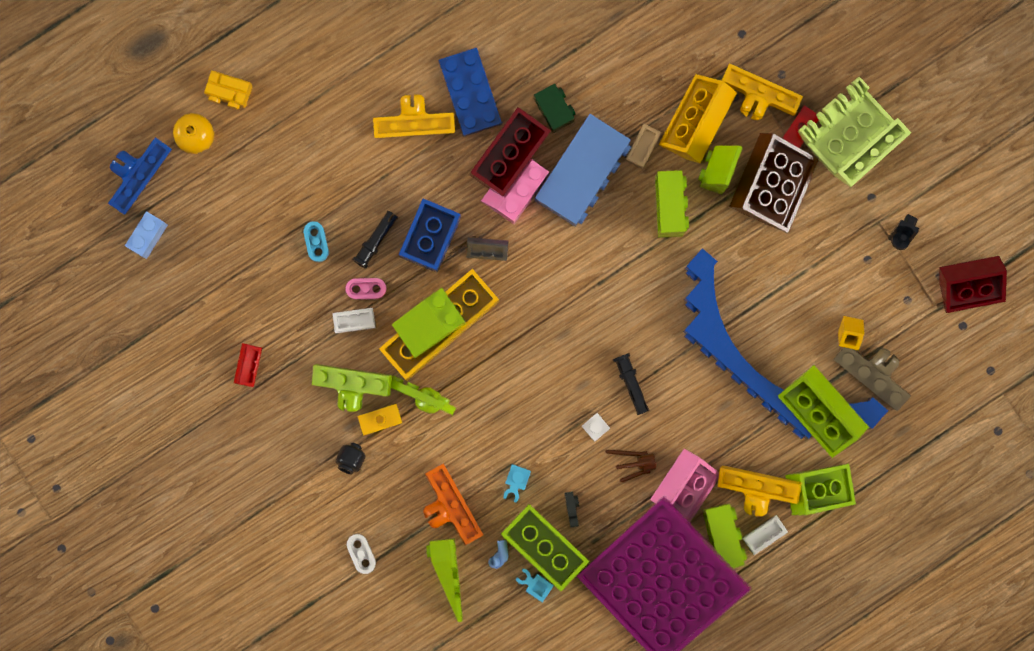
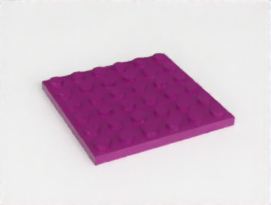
M664 496L577 575V578L646 651H681L751 589Z

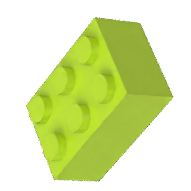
M682 170L658 171L655 176L658 238L682 237L687 229H689V217L685 216L686 208H688V198L684 196L685 188H687L686 176H683Z
M723 504L702 509L710 545L732 568L745 566L744 561L747 560L745 549L740 547L739 540H742L740 529L735 527L734 520L737 519L735 508H732L730 504Z

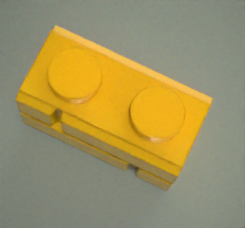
M211 71L204 94L209 97L208 100L220 104V101L228 103V107L239 110V107H246L252 90V84L248 81Z

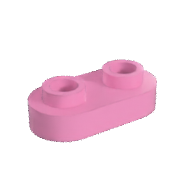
M379 278L351 279L345 288L347 295L355 300L380 299L387 291L386 284ZM359 286L360 291L358 293H354L353 287ZM374 286H380L378 293L373 292Z

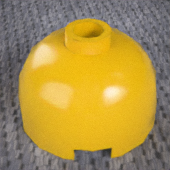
M185 114L174 125L173 136L175 143L188 154L203 152L210 148L214 140L215 133L212 124L200 114Z

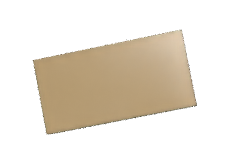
M643 124L625 160L643 169L662 132Z

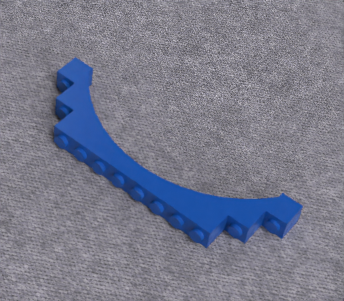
M702 248L685 267L687 276L693 281H699L698 285L684 299L687 302L685 306L693 313L697 311L699 314L683 331L686 334L684 337L693 345L696 342L701 347L700 351L706 357L712 356L717 361L715 364L722 371H729L732 374L731 379L738 385L741 383L748 388L746 392L753 398L758 397L763 401L761 405L769 412L773 410L778 414L777 419L785 426L789 424L794 428L792 432L797 437L809 439L812 436L811 433L778 397L784 389L776 386L759 374L743 358L729 337L722 322L715 296L714 265L718 261ZM873 397L869 398L866 402L849 404L869 426L868 430L873 429L888 412Z

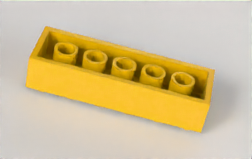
M473 269L445 292L465 320L466 324L417 358H414L398 333L379 348L406 381L499 303L497 296Z

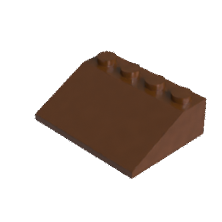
M760 133L729 207L743 215L788 233L819 159L775 134Z

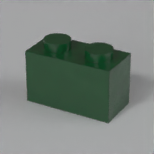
M555 83L534 94V101L552 133L573 123L574 116L576 115L571 104L567 106L564 100L566 95L561 87L557 88Z

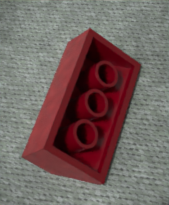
M517 107L472 169L470 176L486 188L503 197L551 130Z

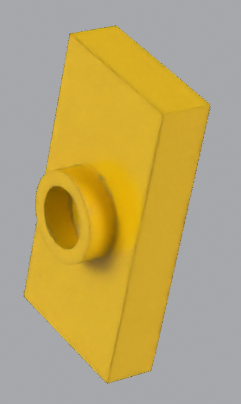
M397 404L357 416L363 436L403 423Z

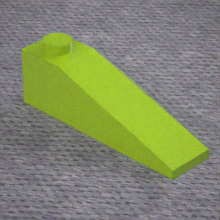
M455 538L429 541L430 545H426L427 558H431L433 567L457 621L462 622Z

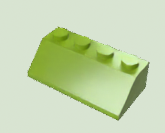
M815 365L800 375L778 395L781 401L832 458L858 440L869 428Z

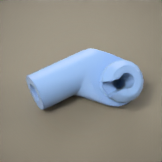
M507 540L497 541L498 552L488 561L491 568L498 569L508 560Z

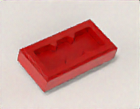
M804 105L782 139L800 148L804 141L798 130L804 125L808 126L807 122L809 120L817 123V113Z
M242 343L234 378L235 384L254 388L262 352L261 347Z

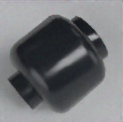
M356 443L343 445L336 458L338 469L350 475L359 472L366 458L365 453L361 450L362 447Z

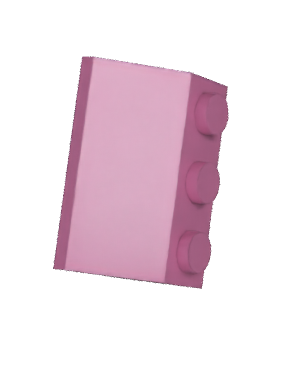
M530 159L503 197L489 189L481 202L515 224L549 176V171Z
M683 449L650 500L656 504L664 496L690 523L718 481L719 472L698 456Z

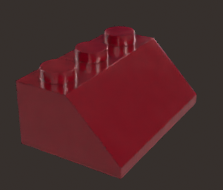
M1000 256L939 267V284L945 312L950 313L1006 302L1007 270Z

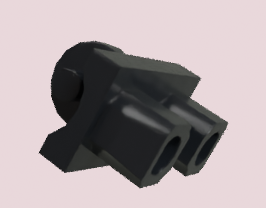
M907 214L904 220H900L890 233L888 240L891 241L895 249H906L918 234L920 228L916 227L918 221L916 217Z

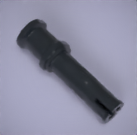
M388 210L367 242L365 241L361 245L362 248L356 257L352 258L356 264L364 269H367V264L377 254L378 246L398 219L395 214L391 217L393 213Z
M627 353L612 360L617 364L620 372L619 377L626 384L637 415H640L650 410L635 374H637V371L633 369L629 359L630 353Z

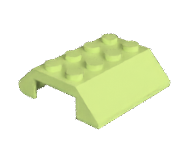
M857 77L852 82V85L846 87L852 100L848 101L846 96L840 93L837 95V99L834 98L822 109V112L816 114L822 125L820 128L817 127L815 122L809 120L807 122L808 126L804 125L798 130L804 143L835 177L850 187L911 134L909 129L898 118L894 121L868 93L870 87L860 77Z

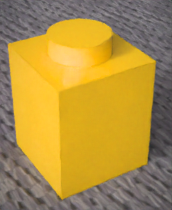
M843 316L838 330L839 346L859 350L864 337V320Z

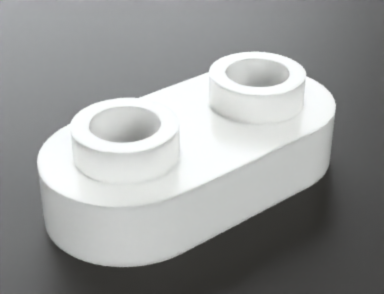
M354 534L349 537L347 549L355 568L362 574L372 572L376 566V560L367 539L361 534ZM356 540L361 542L360 548L354 546ZM364 559L369 561L368 567L362 565Z

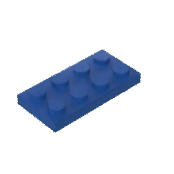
M477 47L439 59L463 136L465 137L502 125Z

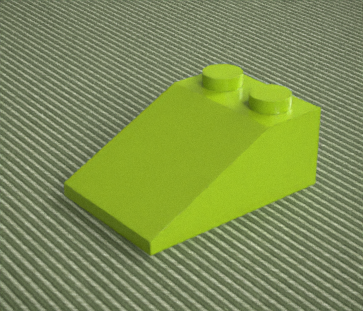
M715 146L713 151L709 150L705 159L708 162L706 170L702 169L698 178L701 181L699 187L722 195L729 186L743 147Z
M440 288L395 321L392 326L414 358H417L464 326L466 322L443 288Z
M849 464L785 475L786 479L802 482L798 504L790 503L792 515H809L856 504Z

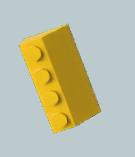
M695 74L659 145L686 160L701 163L737 92L724 81Z

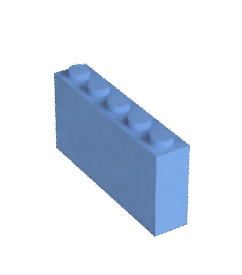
M589 114L536 195L535 201L575 227L578 223L582 224L588 215L585 213L589 206L593 207L599 198L596 196L600 189L604 191L610 181L607 179L611 172L615 174L619 168V159L622 155L626 157L630 151L631 146L629 144L631 139L592 114Z

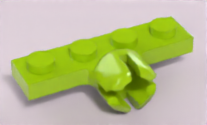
M320 364L313 365L312 385L336 389L338 391L337 407L340 410L344 411L347 409L348 412L361 410L364 393L390 396L392 375Z
M394 375L392 376L391 388L414 398L419 410L428 414L442 410L453 415L456 407L450 405V400L442 397L439 392L429 387L418 391V386L410 382L404 385V380Z

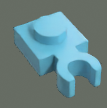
M511 465L505 484L511 486L510 489L505 491L504 499L507 498L509 493H514V502L518 501V489L525 490L531 473L530 470Z
M523 568L522 571L526 573L527 578L520 580L517 577L516 581L522 585L527 584L528 587L525 591L543 603L554 585L539 574L532 578L530 572Z

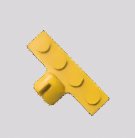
M730 63L722 78V81L732 89L745 95L740 110L747 117L751 109H753L752 120H760L768 106L794 116L803 96Z
M419 94L414 95V107H411L410 95L401 97V114L399 116L373 118L374 138L455 133L454 112L426 113L424 97Z
M724 465L720 467L718 487L744 493V511L749 515H752V511H755V516H765L769 511L770 499L794 504L799 502L802 482Z

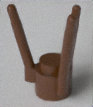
M605 451L607 454L640 456L637 458V462L616 466V469L638 467L641 470L621 478L620 482L631 480L643 474H650V470L656 469L653 453L648 454L647 451Z

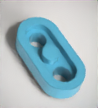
M309 222L304 227L308 255L315 262H323L329 255L324 228L318 222ZM313 229L318 230V234L316 236L311 235V231ZM317 249H322L320 256L315 254Z

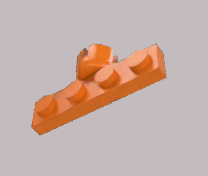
M444 463L425 473L437 495V500L426 506L423 510L425 518L434 513L437 514V517L428 521L429 525L436 529L447 522H451L464 545L483 536L481 529Z

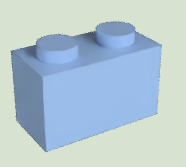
M146 211L125 246L147 259L168 225Z

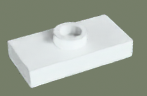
M373 308L332 313L335 334L376 328Z
M775 515L742 539L753 555H756L788 533L778 516Z

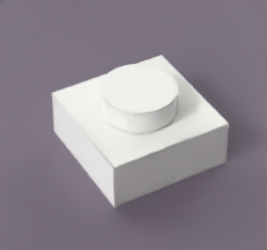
M598 413L581 426L594 442L610 429Z

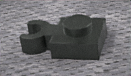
M573 492L564 493L570 527H578L576 508L580 507L578 495H573Z

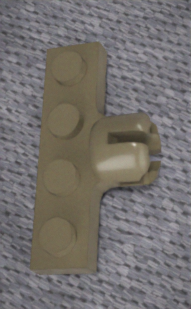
M843 347L834 360L898 412L911 397L906 390L890 377L899 366V359L893 354L885 362L891 352L885 348H881L869 360L857 350Z

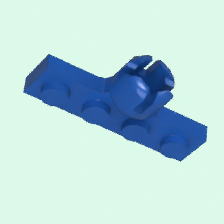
M155 137L139 159L134 158L126 151H120L116 157L124 162L125 165L122 166L113 160L110 164V170L120 176L123 182L108 204L126 215L172 149Z

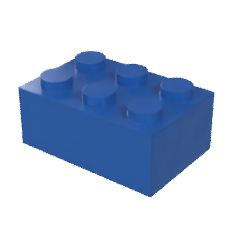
M422 199L399 256L438 273L461 219V214Z

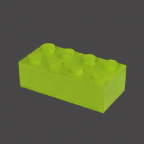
M530 504L501 533L512 546L560 591L589 563V560Z

